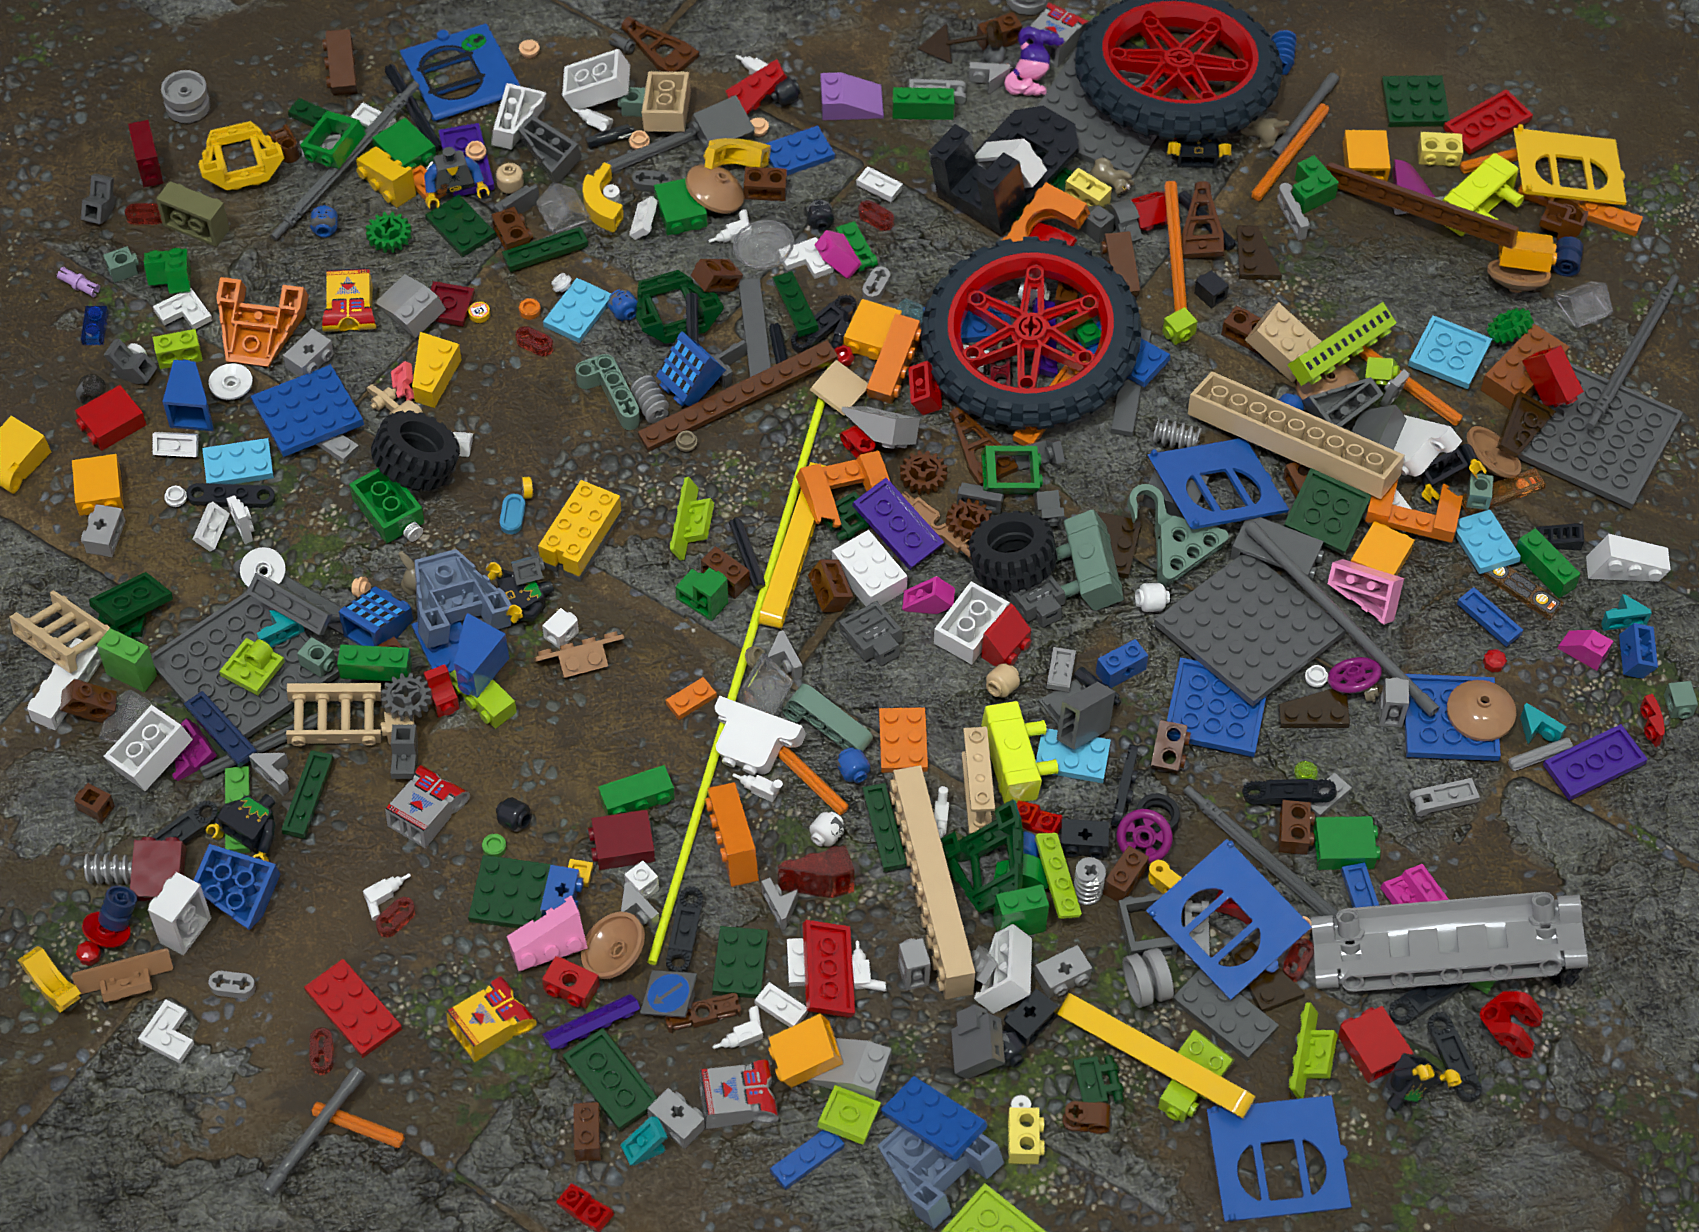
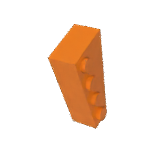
M895 313L866 388L868 397L892 404L894 399L898 398L901 391V383L907 376L908 367L921 342L920 320Z
M735 782L708 788L709 798H705L707 812H712L710 815L712 829L716 828V843L721 847V860L725 862L731 887L759 881L756 850Z

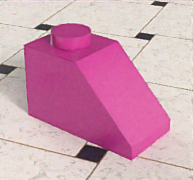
M826 230L814 244L822 259L846 278H850L861 266L860 260L844 234Z
M935 576L904 591L902 610L905 612L929 614L941 613L950 609L954 604L955 588Z
M1595 630L1568 631L1557 649L1598 671L1610 652L1613 640Z

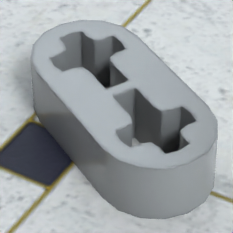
M880 266L872 270L863 286V299L874 303L881 299L890 282V271L887 268Z
M217 971L209 978L210 989L218 996L244 999L251 997L256 990L253 977L248 974ZM220 980H224L225 983L221 984L220 987H217L216 983H219ZM244 982H247L248 986H246L244 990H241L240 986H243Z

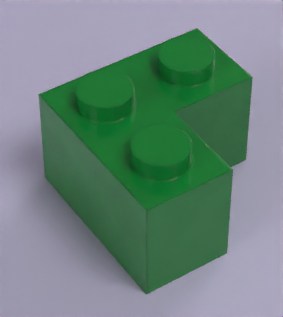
M1315 155L1297 163L1294 179L1297 183L1293 185L1291 194L1294 200L1300 204L1302 214L1336 198L1339 182Z
M173 248L167 251L153 250L149 253H144V267L148 286L167 284L169 294L191 291V267L187 248Z
M710 567L705 573H698L691 569L675 587L677 600L710 621H713L728 604L727 578L723 573L714 571Z

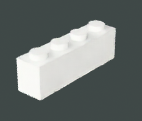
M75 638L72 644H69L67 647L72 648L83 640ZM96 645L77 655L76 664L78 669L72 673L67 672L57 664L54 665L52 673L47 680L42 682L40 691L28 704L27 710L32 721L53 730L58 728L67 712L60 711L62 690L74 678L89 682L102 662Z

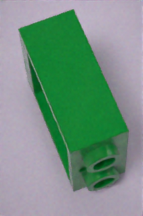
M326 111L300 144V147L308 161L339 169L366 133L360 120ZM332 131L343 134L331 150L320 147Z
M985 446L982 450L983 491L999 494H1034L1042 487L1043 477L1042 474H1039L1041 454L1038 453L1037 446ZM995 456H1029L1031 483H997Z

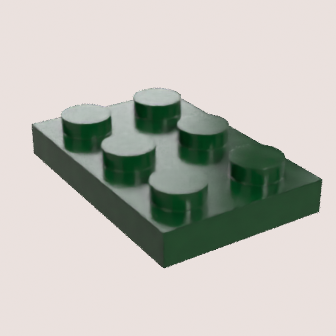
M460 195L455 196L440 205L439 208H435L425 214L427 222L462 258L496 238V232Z
M144 572L90 598L89 604L91 608L113 626L118 627L173 600V595L170 590L150 574Z
M720 926L712 995L722 996L736 993L738 997H758L762 991L768 930Z

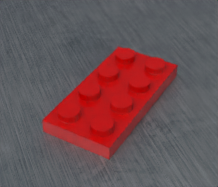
M1506 89L1444 123L1443 129L1447 133L1462 134L1463 149L1470 155L1513 131L1518 125H1524L1531 121L1533 114Z
M805 920L802 927L806 1011L852 1017L855 1014L850 926Z
M344 959L304 986L305 992L362 1058L402 1030L401 1024Z

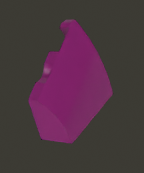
M1394 160L1392 173L1395 185L1435 197L1412 165L1402 160Z
M185 719L180 725L183 726L193 740L174 760L176 772L173 773V778L177 781L195 773L217 756L198 725L188 719Z

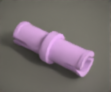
M65 267L60 269L63 273L58 271L57 279L70 284L73 289L81 290L92 297L97 296L94 291L99 293L100 285L85 279L84 275L76 274Z

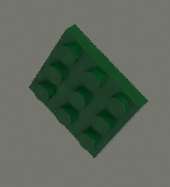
M1443 75L1382 76L1381 84L1388 127H1444V123L1450 121Z
M1310 468L1284 526L1324 541V546L1344 555L1372 495Z
M483 855L469 911V922L519 929L531 920L535 922L542 918L541 904L550 865L553 864Z

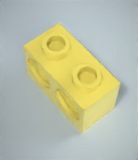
M1420 133L1418 142L1419 164L1460 166L1463 155L1462 134Z
M1077 168L1066 180L1065 192L1087 203L1088 206L1100 205L1105 209V204L1111 202L1112 188Z
M1009 1107L1008 1164H1038L1039 1156L1044 1155V1140H1040L1039 1133L1044 1132V1117H1039V1108ZM1026 1121L1031 1123L1032 1126L1024 1127L1020 1123ZM1027 1144L1030 1145L1032 1149L1024 1150L1020 1146Z

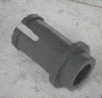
M613 33L610 38L615 39L614 41L609 39L610 45L621 49L625 54H631L634 51L636 44L633 42V39H626L617 33Z

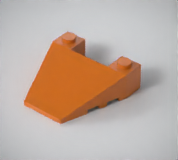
M220 277L216 298L219 306L226 362L270 367L304 318L309 297L304 287L283 285L279 307L244 303L246 286L242 280Z

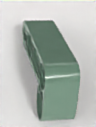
M602 354L579 362L575 367L577 385L582 389H590L601 385L621 426L626 430L636 429L640 424L639 407L615 359L609 354Z
M801 684L782 709L783 714L789 720L798 723L801 718H804L844 750L852 747L864 752L873 740V735L870 731L807 684Z

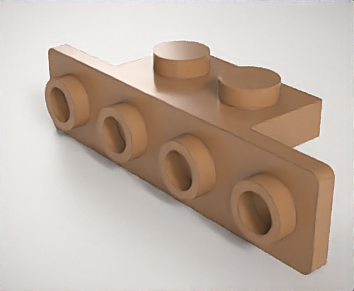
M617 631L604 634L605 639L596 641L595 637L582 640L583 645L575 647L573 643L560 646V651L552 652L551 648L538 652L537 657H534V661L537 662L558 656L563 678L608 666L603 644L622 640L624 635H618Z
M165 948L75 972L72 974V978L80 991L79 995L101 989L102 998L105 1003L152 990L150 976L173 970V964L169 950Z

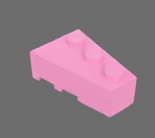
M1342 559L1332 562L1327 584L1349 600L1352 599L1359 604L1364 611L1370 612L1377 617L1379 622L1387 624L1395 619L1404 578Z
M572 896L565 899L566 902L556 909L550 908L547 910L546 915L535 922L531 920L507 936L511 955L518 971L554 960L555 956L563 957L588 949L579 911Z

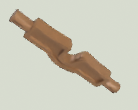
M906 491L902 493L903 497L956 553L962 551L971 559L968 539L962 542L961 536L954 538V531H948L949 525L946 523L936 526V522L940 519V514L937 510L925 503L920 497L914 499Z

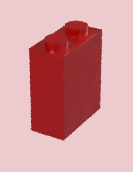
M1561 345L1537 351L1522 360L1544 405H1553L1554 407L1564 403L1568 405L1578 400L1577 396L1584 392Z
M121 385L75 410L77 416L75 422L81 431L85 430L90 443L93 446L96 444L101 451L146 426L143 412Z
M1383 1006L1376 1009L1373 1007L1369 1008L1361 1016L1355 1019L1353 1017L1348 1018L1341 1023L1338 1038L1368 1084L1391 1073L1403 1053L1414 1054Z

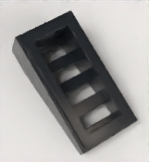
M1575 523L1536 527L1543 536L1548 534V541L1556 549H1582L1584 544L1583 524Z

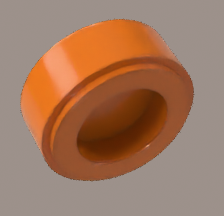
M532 298L523 300L519 304L521 317L527 320L537 318L541 313L540 303Z

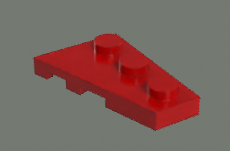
M776 59L725 91L729 98L736 95L746 114H748L752 109L756 110L760 106L759 102L766 95H770L774 91L775 86L785 80L787 76L780 62Z

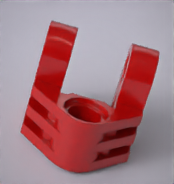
M1503 991L1481 1008L1479 1016L1501 1046H1506L1517 1057L1530 1058L1535 1044L1521 1026L1510 1023V1015H1515L1526 1026L1538 1027L1542 1021L1543 1011L1529 994L1520 991Z

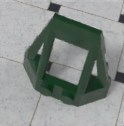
M680 270L638 281L636 321L642 332L663 343H674L681 331L686 334V318L663 325L651 296L680 288L686 301L688 293H691V291L696 293L701 298L698 300L699 334L709 330L723 311L724 306L717 294L714 292H704L700 286L693 283L692 278Z
M1014 799L995 809V821L966 837L954 831L940 839L947 867L953 874L952 877L961 885L968 899L981 914L995 907L996 894L1022 889L1024 835L1022 820L1016 800ZM1006 843L1010 871L982 886L979 857ZM958 861H971L973 887Z

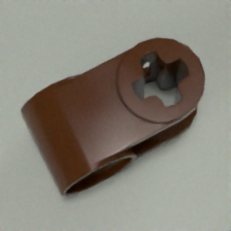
M284 124L283 128L267 132V135L272 138V142L280 144L284 155V162L294 163L299 159L300 154L297 140L287 124Z
M1072 1101L1065 1108L1062 1123L1069 1131L1091 1132L1095 1134L1108 1133L1110 1131V1105L1104 1102Z

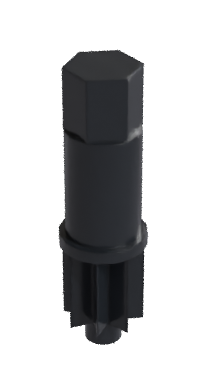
M629 124L616 128L613 127L610 130L597 133L585 139L588 148L630 137L631 133L635 132L633 126L629 127Z
M1084 667L1078 668L1074 673V678L1086 687L1099 682L1110 688ZM1116 692L1113 706L1118 707L1121 701L1119 700L1120 695Z

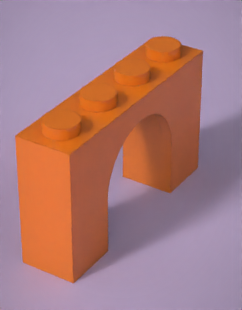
M1045 182L1043 187L1036 191L1032 202L1026 205L1020 219L1013 223L1007 237H1004L1002 240L1011 238L1012 242L1023 241V237H1029L1032 228L1045 219H1058L1079 230L1090 214L1088 205Z

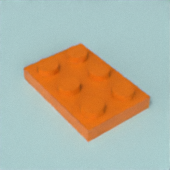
M925 707L879 708L881 773H892L893 770L920 765L923 772H928Z

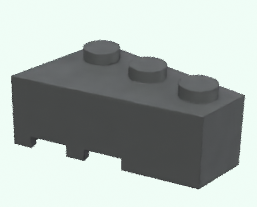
M530 115L518 128L523 144L555 186L582 158L578 143L533 115Z
M1369 377L1342 387L1327 390L1326 392L1308 396L1302 400V403L1311 415L1341 427L1384 394L1374 380Z

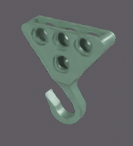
M1138 485L1128 497L1127 506L1131 512L1133 523L1137 519V496L1148 495L1155 502L1157 582L1163 584L1164 587L1170 586L1221 550L1229 537L1228 532L1224 529L1213 526L1191 529L1184 518L1168 515L1165 509L1164 496L1153 485ZM1173 537L1179 538L1181 542L1176 541ZM1204 542H1208L1211 547L1206 546ZM1187 553L1192 554L1195 559L1190 558ZM1171 565L1176 566L1178 570H1174Z

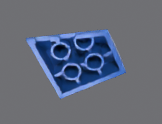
M209 844L193 881L201 885L204 897L250 930L263 917L280 877V872L274 863Z

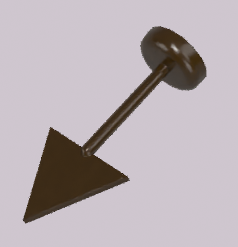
M995 20L988 23L987 34L949 40L946 23L917 49L952 63L950 45L988 39L993 49H1000L1003 43L1002 31L998 21Z

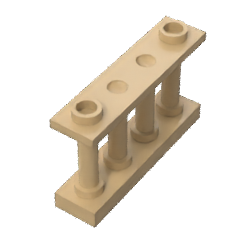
M53 590L50 592L52 605L30 618H25L16 612L9 616L14 635L67 672L72 673L78 669L76 664L77 655L98 643L110 627L70 602L64 595L61 596ZM56 612L62 615L61 618L44 628L36 626ZM70 622L77 625L58 638L50 635ZM85 631L91 635L72 648L64 645Z
M287 683L288 701L294 703V730H286L287 744L303 746L305 744L362 743L363 745L371 746L381 743V730H374V702L381 701V683ZM306 701H316L318 703L317 730H303L304 703ZM329 701L341 702V730H327V703ZM353 701H363L365 703L364 730H350V704Z
M987 727L964 728L965 751L962 752L961 757L969 834L991 823V811H995Z

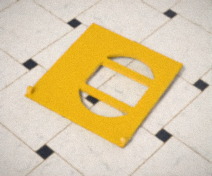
M1522 124L1514 128L1522 189L1525 194L1626 205L1623 185L1625 174L1620 168L1616 140L1523 129ZM1543 157H1548L1552 185L1544 181L1538 175L1535 168L1536 162ZM1556 157L1582 160L1587 190L1560 186ZM1590 162L1600 167L1607 177V184L1599 190L1594 189Z

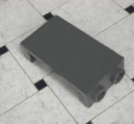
M1261 517L1244 521L1232 546L1230 559L1234 560L1242 553L1283 568L1245 531L1246 526L1250 522L1255 521L1268 534V537L1313 580L1317 571L1315 565L1316 563H1321L1325 553L1322 550L1324 541Z

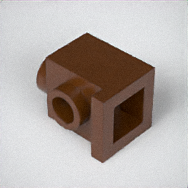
M89 783L78 791L74 800L78 811L96 819L100 824L103 823L115 807L111 794Z

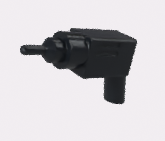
M851 305L845 306L844 316L841 317L834 331V337L831 341V346L834 350L844 345V335L852 320L853 307Z

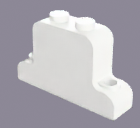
M1404 415L1407 420L1394 448V451L1405 455L1401 474L1405 476L1407 474L1411 476L1422 474L1439 453L1454 451L1462 440L1451 426Z
M719 696L715 704V710L719 715L718 721L725 724L716 744V750L723 759L722 763L733 768L735 765L742 767L743 771L751 775L756 773L767 774L771 770L781 747H798L803 743L807 734L801 725Z

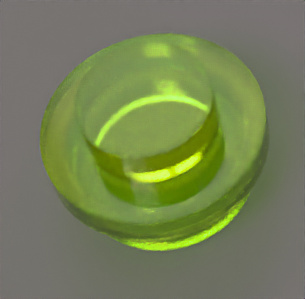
M1302 761L1295 766L1294 775L1296 779L1315 780L1318 771L1313 763Z

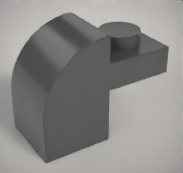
M99 174L91 175L90 195L82 200L81 220L101 224L109 218L116 201V196L113 195L114 178Z
M1129 198L1105 204V209L1115 216L1114 224L1116 225L1117 232L1130 231L1132 241L1142 238L1137 220L1140 217L1134 203Z
M114 339L103 355L114 366L112 369L113 373L121 379L134 384L147 383L157 369V366L144 352L133 354L120 339Z
M1059 491L1035 492L1036 515L1047 521L1050 527L1062 525L1061 516H1064V508H1060Z
M392 725L391 779H413L416 765H418L416 725Z

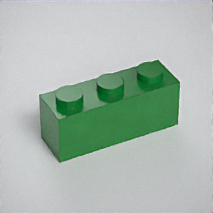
M893 87L892 119L953 120L954 88Z
M1536 528L1519 538L1516 550L1521 556L1520 560L1558 599L1576 588L1581 573Z
M340 644L337 666L341 679L392 681V677H395L397 680L400 679V674L402 673L404 677L409 676L412 659L409 648Z
M665 765L598 786L599 799L606 816L647 810L649 807L658 804L664 805L675 799L674 786Z

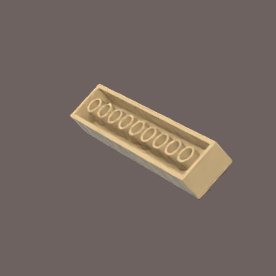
M1212 371L1190 394L1188 415L1304 466L1313 468L1379 499L1386 494L1401 476L1404 454Z
M920 765L893 770V780H890V802L896 808V812H894L895 822L897 826L900 825L901 832H899L901 844L906 847L907 852L904 855L907 866H911L910 881L912 887L916 886L915 900L917 907H921L922 914H920L921 924L923 928H927L926 944L928 949H932L931 963L933 970L938 972V977H936L938 991H943L945 1000L973 995L975 970L922 767Z

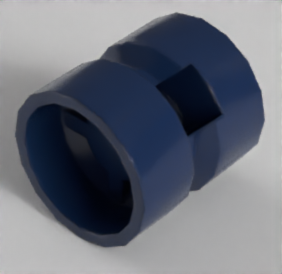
M1563 237L1557 241L1555 251L1557 259L1556 264L1552 266L1555 273L1565 277H1571L1579 273L1584 248L1583 243L1579 239Z
M112 886L105 894L104 903L98 915V921L105 929L116 932L123 931L129 925L137 902V896L131 889L125 886Z

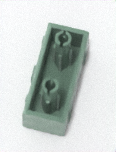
M1089 510L1064 520L1068 543L1056 548V562L1072 556L1077 580L1061 585V588L1065 591V599L1080 593L1081 597L1094 611L1124 600L1122 584L1119 580L1110 543L1111 538L1104 521L1095 510Z

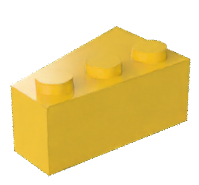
M374 147L356 159L357 173L362 179H366L370 183L373 190H378L387 203H392L398 208L416 196L412 168L409 166L406 168L402 167L401 161H392L388 153L378 147Z
M420 332L412 384L415 402L435 408L461 362L459 344Z

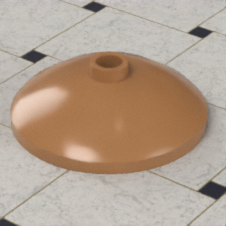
M705 164L696 165L689 170L686 176V187L690 195L700 205L718 213H732L741 207L744 202V191L740 182L732 173L720 166L714 169L705 168Z
M1499 259L1491 261L1487 267V272L1491 278L1503 287L1516 293L1541 288L1548 284L1551 279L1550 272L1499 266Z
M1336 363L1334 371L1326 376L1324 373H1321L1322 379L1312 385L1307 382L1301 386L1297 381L1296 391L1298 396L1304 400L1308 396L1360 380L1348 366L1344 364L1339 366Z
M1472 427L1467 432V444L1473 447L1486 471L1503 478L1516 477L1521 472L1520 460L1518 457H1513L1497 448L1500 436L1484 427Z
M1471 680L1464 682L1451 692L1447 701L1446 710L1450 723L1459 733L1473 740L1492 741L1499 739L1511 730L1516 719V706L1510 694L1501 686L1490 681Z
M615 912L599 920L585 938L588 949L581 951V960L584 968L598 974L599 979L613 978L628 970L639 957L644 944L645 933L640 920L628 912Z

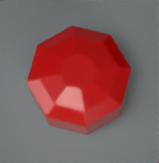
M845 345L835 348L838 361L844 366L851 365L854 360L851 348Z
M1498 649L1488 650L1483 658L1484 668L1490 672H1501L1507 662L1505 654Z
M85 941L78 945L76 956L82 965L92 966L100 960L101 950L97 944Z

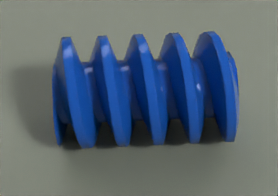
M1288 30L1278 31L1271 38L1280 53L1282 75L1289 73L1290 68L1294 66L1297 37L1296 34Z

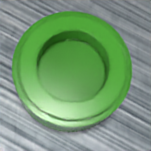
M499 834L486 836L482 842L483 852L488 856L501 857L506 851L505 839Z

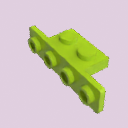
M690 477L684 478L683 486L681 487V497L677 506L678 512L670 542V550L680 561L685 560L688 542L708 539L714 502L711 498L697 500L699 489Z
M1036 834V845L1058 917L1060 919L1080 917L1082 914L1058 834Z
M1305 1003V1009L1301 1013L1302 1026L1301 1031L1297 1035V1054L1293 1057L1294 1071L1293 1076L1289 1079L1290 1090L1297 1099L1304 1098L1307 1078H1330L1338 1036L1335 1030H1316L1318 1012L1312 1003Z

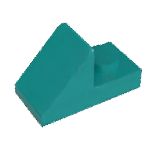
M1622 594L1618 604L1619 609L1614 608L1606 611L1601 625L1603 631L1628 628L1633 623L1647 625L1652 612L1651 609Z
M269 610L273 625L264 627L256 634L258 639L263 640L272 648L303 633L304 627L278 611Z
M1528 703L1524 705L1520 719L1527 744L1532 741L1537 733L1542 735L1544 739L1552 742L1562 739L1566 729L1565 725Z
M651 1116L621 1144L630 1166L665 1152L662 1142L668 1137L658 1116Z

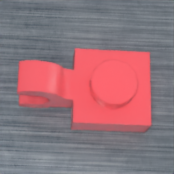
M404 361L391 371L392 388L396 390L397 398L400 399L405 395L406 401H411L414 398L413 390L409 386L413 382L412 364Z

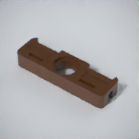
M731 993L693 1002L691 1009L687 1010L686 1017L664 1016L668 1032L672 1033V1030L690 1027L691 1025H693V1028L717 1023V1019L736 1016V1014L740 1017L741 1006L737 994ZM705 1008L710 1013L707 1017L700 1018L696 1015V1011Z

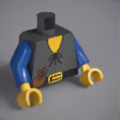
M452 147L444 148L443 154L435 156L433 164L429 166L424 175L426 193H428L425 203L429 209L432 200H435L437 208L440 206V202L435 197L434 192H436V195L475 187V183H477L476 191L479 198H481L479 193L481 189H485L489 196V188L483 184L484 178L478 163L470 157H465L463 151H455Z

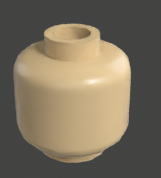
M506 163L497 169V185L502 192L512 194L523 187V172L517 164Z
M999 664L986 677V687L995 697H1007L1020 685L1017 669L1007 664Z

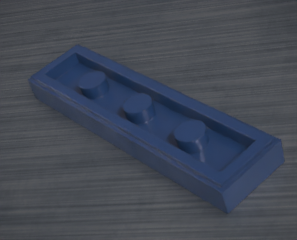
M203 691L183 703L185 709L239 768L250 761L249 756L251 754L258 753L253 745Z

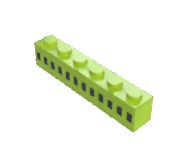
M1382 302L1287 365L1301 386L1307 382L1312 385L1322 379L1321 373H1324L1326 376L1334 371L1336 363L1341 366L1350 360L1348 355L1352 354L1354 357L1364 350L1363 345L1369 347L1377 342L1376 337L1378 335L1380 338H1383L1392 332L1390 327L1395 325L1396 321L1384 302Z

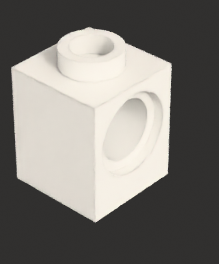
M562 608L542 625L544 638L558 649L579 633L576 616L571 612L567 613Z
M644 861L624 874L625 883L629 881L645 899H648L659 890L658 876Z

